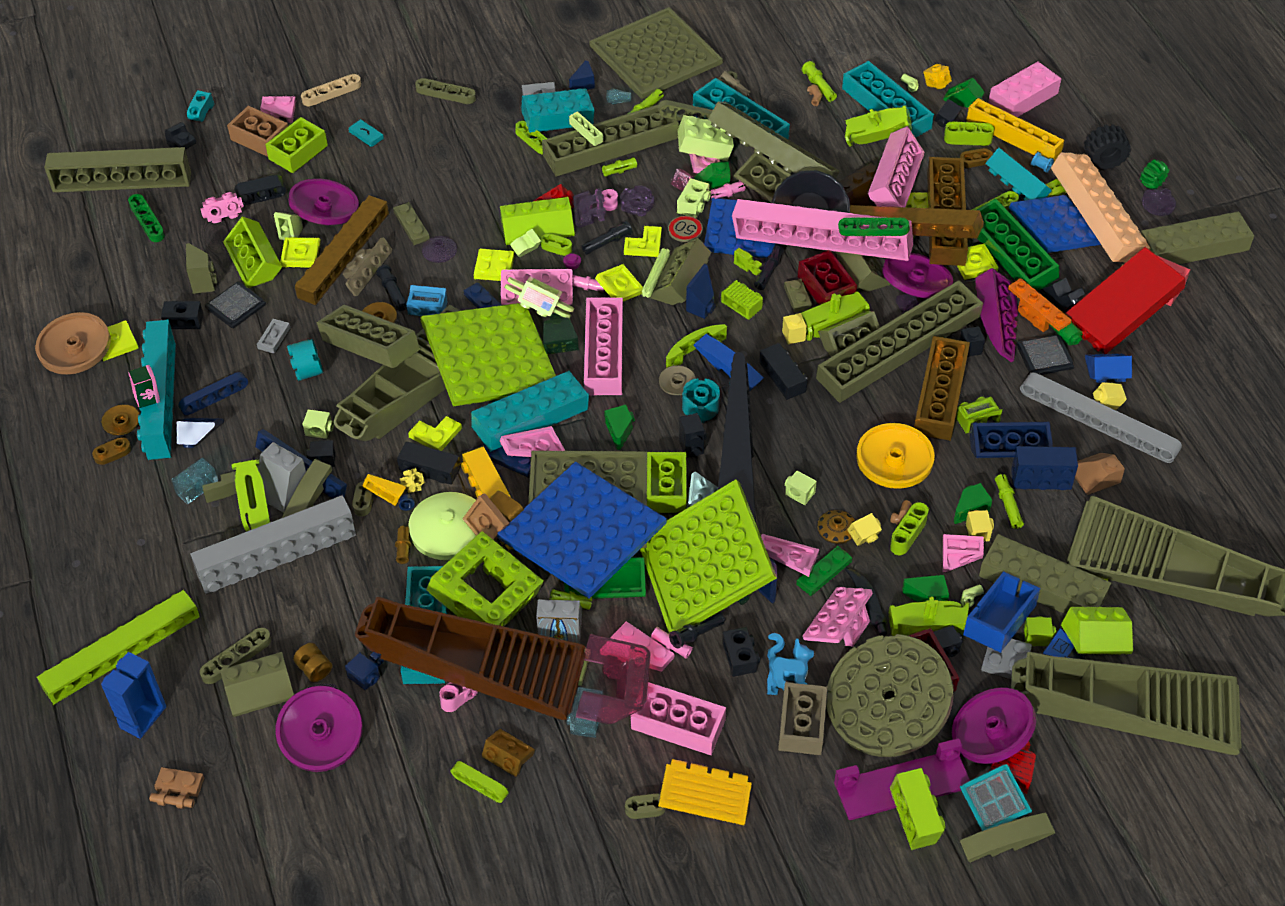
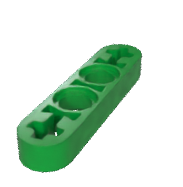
M140 194L131 195L128 199L130 208L149 240L152 242L162 241L165 237L163 228L144 197ZM142 211H147L145 214H139ZM147 222H154L151 225H146Z
M843 218L838 222L839 233L843 236H904L910 230L909 221L906 218ZM883 224L888 226L885 229L878 228L880 225ZM862 225H869L867 229L860 228Z

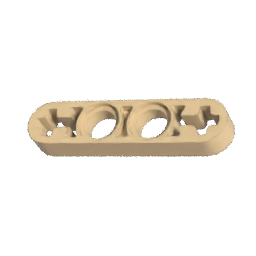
M351 74L306 90L301 94L302 103L305 106H313L359 89L361 87L360 76Z

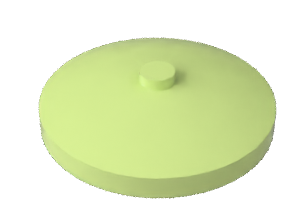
M458 492L438 493L424 499L416 506L409 519V534L414 546L428 557L438 560H451L476 537L462 519L476 500Z

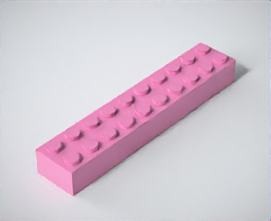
M740 199L737 200L732 214L736 238L905 261H909L913 247L912 221H909V233L904 236H843L839 233L838 222L843 218L887 217ZM883 224L880 225L878 228L885 229L888 226ZM869 225L860 226L861 229H867L869 227Z

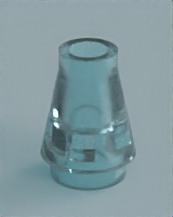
M614 88L607 90V103H611V105L631 101V92Z

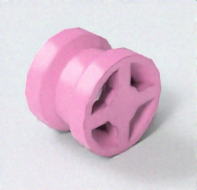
M606 189L601 193V207L606 211H612L618 207V194L615 190Z

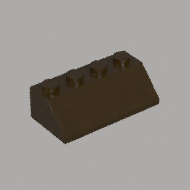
M870 163L839 181L850 199V206H876L868 194L877 171V167L874 164Z

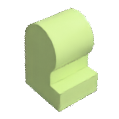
M531 229L523 236L514 240L510 246L518 257H521L537 249L541 240L534 230Z

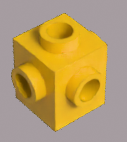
M934 64L923 71L928 87L942 89L952 81L948 66Z

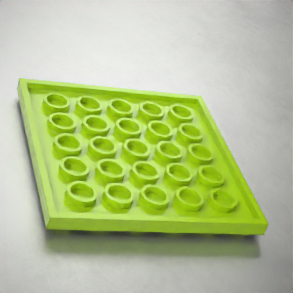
M520 303L421 316L422 326L453 406L503 399L556 376L530 312L527 308L521 306Z
M737 480L732 481L668 519L667 523L647 542V548L640 549L669 634L674 630H681L686 624L693 625L704 621L777 579L741 484Z

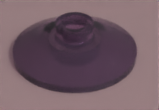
M445 236L432 237L422 246L423 256L427 260L436 263L452 259L457 252V245L454 240Z

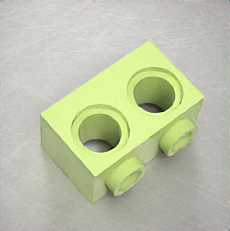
M690 178L677 200V213L697 218L699 213L703 212L705 202L710 200L709 184Z

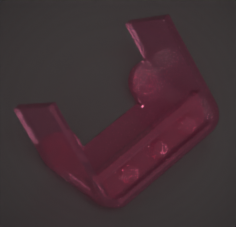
M590 634L584 652L586 654L585 661L603 664V673L609 678L618 680L616 698L583 691L575 717L605 724H614L644 708L647 700L651 653L643 645Z

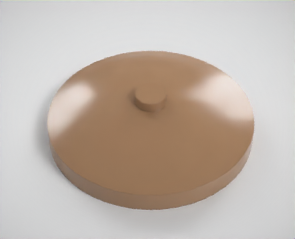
M71 313L53 320L44 327L37 338L35 350L39 361L49 371L57 374H75L90 369L103 359L109 350L111 336L106 324L99 317L89 313Z

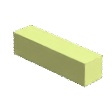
M578 111L569 116V124L592 145L596 146L603 142V134Z

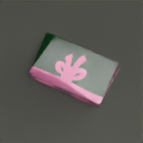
M150 365L128 371L138 407L142 408L160 403L156 379Z

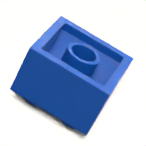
M1122 353L1085 355L1089 376L1091 379H1095L1097 383H1106L1107 379H1114V382H1126V378H1132V356Z

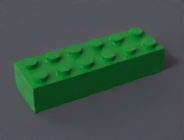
M996 198L977 209L980 210L984 221L977 239L982 244L985 243L992 256L1015 281L1021 278L1036 291H1039L1059 279V265Z

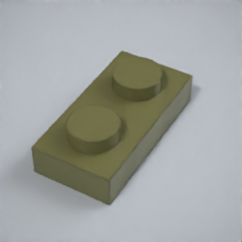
M802 279L784 282V288L793 311L799 312L811 309L812 304Z

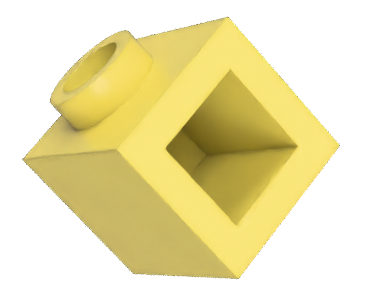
M801 313L783 317L782 332L788 345L805 341L807 326Z
M1102 382L1093 392L1095 401L1114 410H1117L1127 400L1121 384Z
M988 510L968 512L966 520L968 535L983 537L984 541H990L994 523L993 519L989 518Z
M872 513L853 522L847 529L857 546L868 542V544L874 542L879 538L877 535L882 531L879 520Z

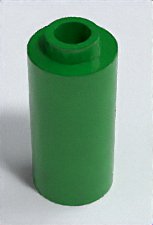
M1072 321L1071 324L1060 331L1049 324L1070 346L1077 345L1082 340V332Z

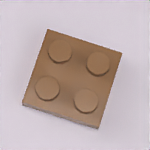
M485 493L477 498L462 518L476 536L483 531L494 541L498 539L497 533L509 525L508 520Z

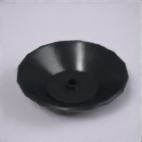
M818 170L799 171L787 177L775 190L771 202L772 204L850 213V199L843 185L833 176ZM800 247V248H803V249H814V248Z

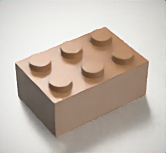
M247 106L227 126L232 141L268 157L265 144L286 129L288 123Z

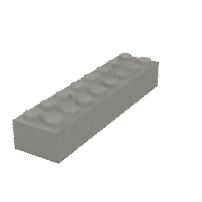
M343 495L200 549L190 553L202 588L205 594L235 584L243 579L256 576L266 570L274 569L284 563L292 562L302 556L310 555L315 551L330 547L343 540H348L356 536L351 511Z

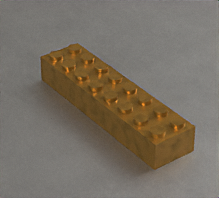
M929 157L927 171L928 208L966 210L964 158ZM929 236L930 264L966 265L968 252L967 238Z

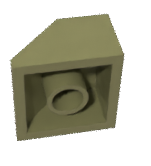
M190 243L186 244V270L193 294L215 291L217 275L213 273V261L209 260L206 252Z

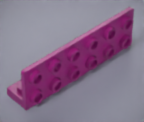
M957 738L939 743L935 755L859 774L857 765L836 770L834 784L848 820L895 809L896 805L890 791V786L896 774L922 768L923 773L927 774L929 778L931 795L935 797L961 791L960 786L969 782L970 779L960 759L962 748L960 739Z

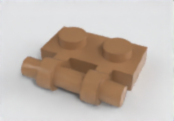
M161 767L154 786L156 791L161 792L159 794L151 793L150 801L157 802L158 805L162 806L170 804L176 805L177 808L181 809L185 807L193 808L195 800L189 799V796L198 797L204 776L201 773ZM170 793H175V794H180V795H179L178 797H177V796H170Z

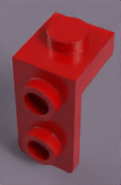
M562 184L534 200L541 201L569 197L571 209L575 207L574 194Z

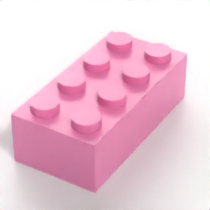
M1036 62L992 87L988 103L1019 117L1058 94L1061 78L1040 62Z
M646 682L631 715V729L712 755L726 720V707Z

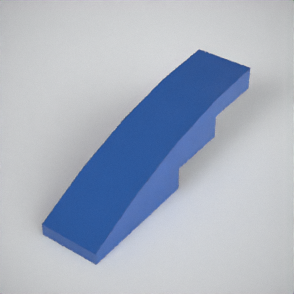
M705 334L693 346L718 371L722 369L731 378V363L733 362L735 352L720 341ZM747 363L749 391H751L762 381L763 377Z

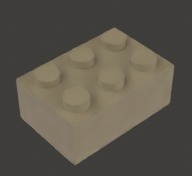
M785 682L778 751L821 755L827 687Z

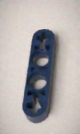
M242 372L234 373L184 397L179 401L178 407L184 415L193 414L244 389L248 384V379Z

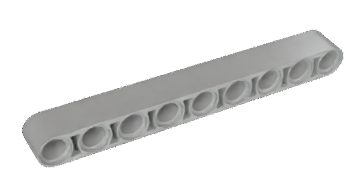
M1030 373L1020 386V391L1023 395L1163 462H1173L1182 448L1181 442L1176 438L1037 373Z

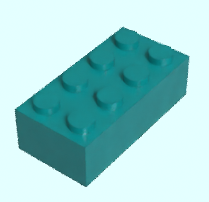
M586 88L522 96L521 112L529 133L536 130L547 131L572 128L569 124V116L577 111L593 125L594 107Z

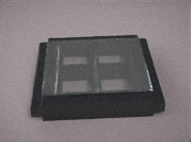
M237 281L205 304V307L234 329L264 307L266 302Z
M1059 334L1017 342L1018 350L1029 374L1037 373L1043 375L1074 369L1073 361Z

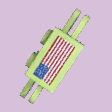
M531 276L526 283L512 277L508 278L507 281L512 285L505 284V289L519 295L517 301L521 302L520 305L524 308H533L537 310L536 313L543 317L551 316L554 312L570 319L571 314L567 311L573 312L574 308L559 300L562 291Z

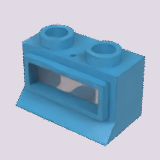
M410 285V294L407 301L409 315L425 316L440 314L446 308V288Z

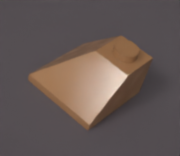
M1098 453L1077 461L1078 468L1075 479L1087 495L1121 483L1125 468L1114 454Z

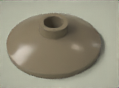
M671 366L661 372L659 385L668 394L682 395L685 384L690 380L696 379V376L687 367Z

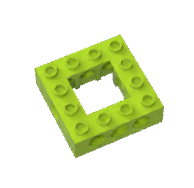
M481 531L431 577L426 591L458 617L504 627L538 594L544 581ZM482 562L484 563L483 571L488 576L494 577L506 589L492 604L464 582V579L469 574L472 575Z

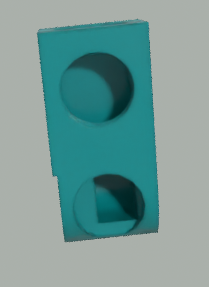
M197 90L187 110L188 119L204 121L209 108L212 109L215 105L211 93Z

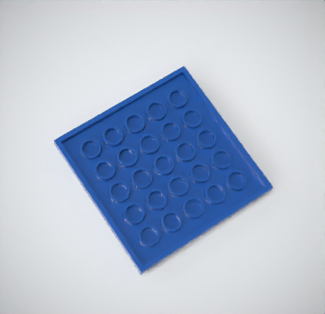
M574 462L527 505L517 517L509 522L506 528L499 531L497 538L590 599L667 521L664 516L579 463Z

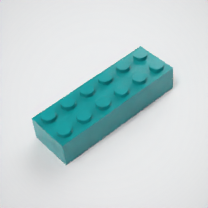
M870 61L844 73L842 89L869 112L871 109L880 111L888 108H902V106L906 105L911 118V132L915 138L932 129L934 114Z
M717 78L693 93V106L713 110L717 102H727L789 139V123Z
M567 371L472 411L471 427L491 452L503 447L500 443L501 436L549 427L588 410L589 394L572 373Z
M443 566L408 567L405 605L449 614V609L426 591L431 577ZM401 666L403 684L445 683V680Z

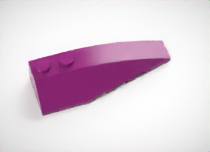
M991 268L975 278L977 298L983 303L980 315L985 330L998 353L1008 361L1013 362L1015 356L1013 340L1016 339L1014 328L1017 327L1015 317L1018 316L1016 295L1008 290V286L1012 282Z

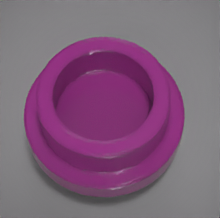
M568 254L564 257L563 263L567 269L575 270L581 264V258L577 254Z

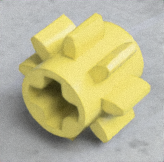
M416 468L403 471L404 476L400 478L401 485L406 486L408 493L422 490L421 485L425 483L423 474L417 472Z

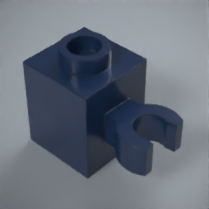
M372 652L369 658H367L363 654L358 653L345 665L347 677L366 691L370 686L376 684L380 677L378 666L384 661L380 659L381 654Z

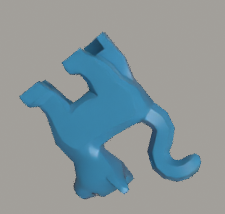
M777 633L770 634L768 639L775 640L777 643L768 650L767 655L769 659L767 695H778V688L784 690L786 681L808 685L805 682L808 673L807 663L814 656V651L806 645L800 644L799 639H796L793 649L794 659L777 657L776 653L783 649L785 641Z

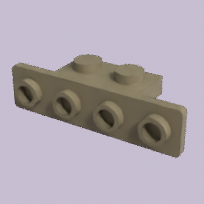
M380 238L372 249L359 250L355 254V258L347 264V268L342 273L348 279L345 284L354 296L360 294L376 273L377 268L383 264L392 252V248L385 238Z

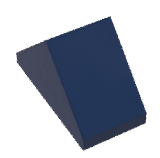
M587 60L570 77V90L595 88L594 74Z

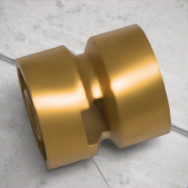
M314 643L303 645L294 655V662L311 682L321 681L332 670V663Z

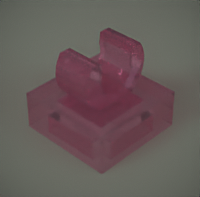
M677 169L671 185L683 192L690 178L693 179V176L682 169Z

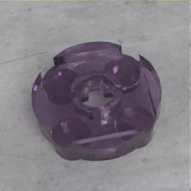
M634 186V189L630 190L626 188L620 195L621 210L640 217L645 216L654 206L652 191L644 186Z

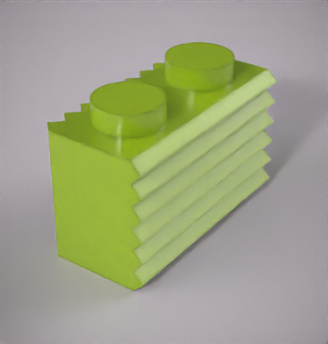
M737 280L721 292V302L748 320L762 309L763 297Z

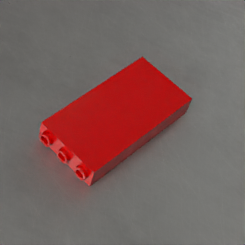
M1144 247L1065 314L1082 332L1083 340H1088L1096 351L1107 354L1185 288V277L1148 248Z

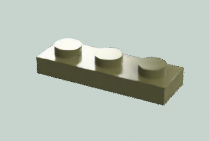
M409 202L393 207L394 214L413 245L430 240L427 230Z

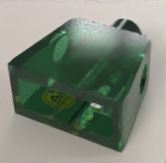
M555 313L550 316V320L544 321L543 346L547 355L579 350L578 336L569 318H561L560 315Z

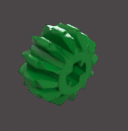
M1152 160L1141 172V183L1147 188L1157 189L1168 177V166L1162 161Z

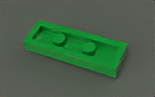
M837 546L813 566L809 577L803 574L797 579L796 585L812 596L852 562V557Z

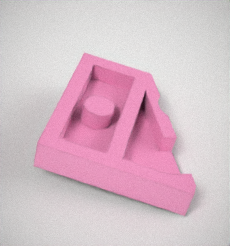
M288 96L262 97L261 111L278 119L280 117L286 118L287 122L292 123L296 98Z
M943 534V573L983 558V537Z

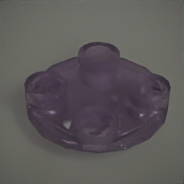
M1169 189L1146 190L1142 197V205L1145 210L1156 216L1169 215L1176 208V201Z

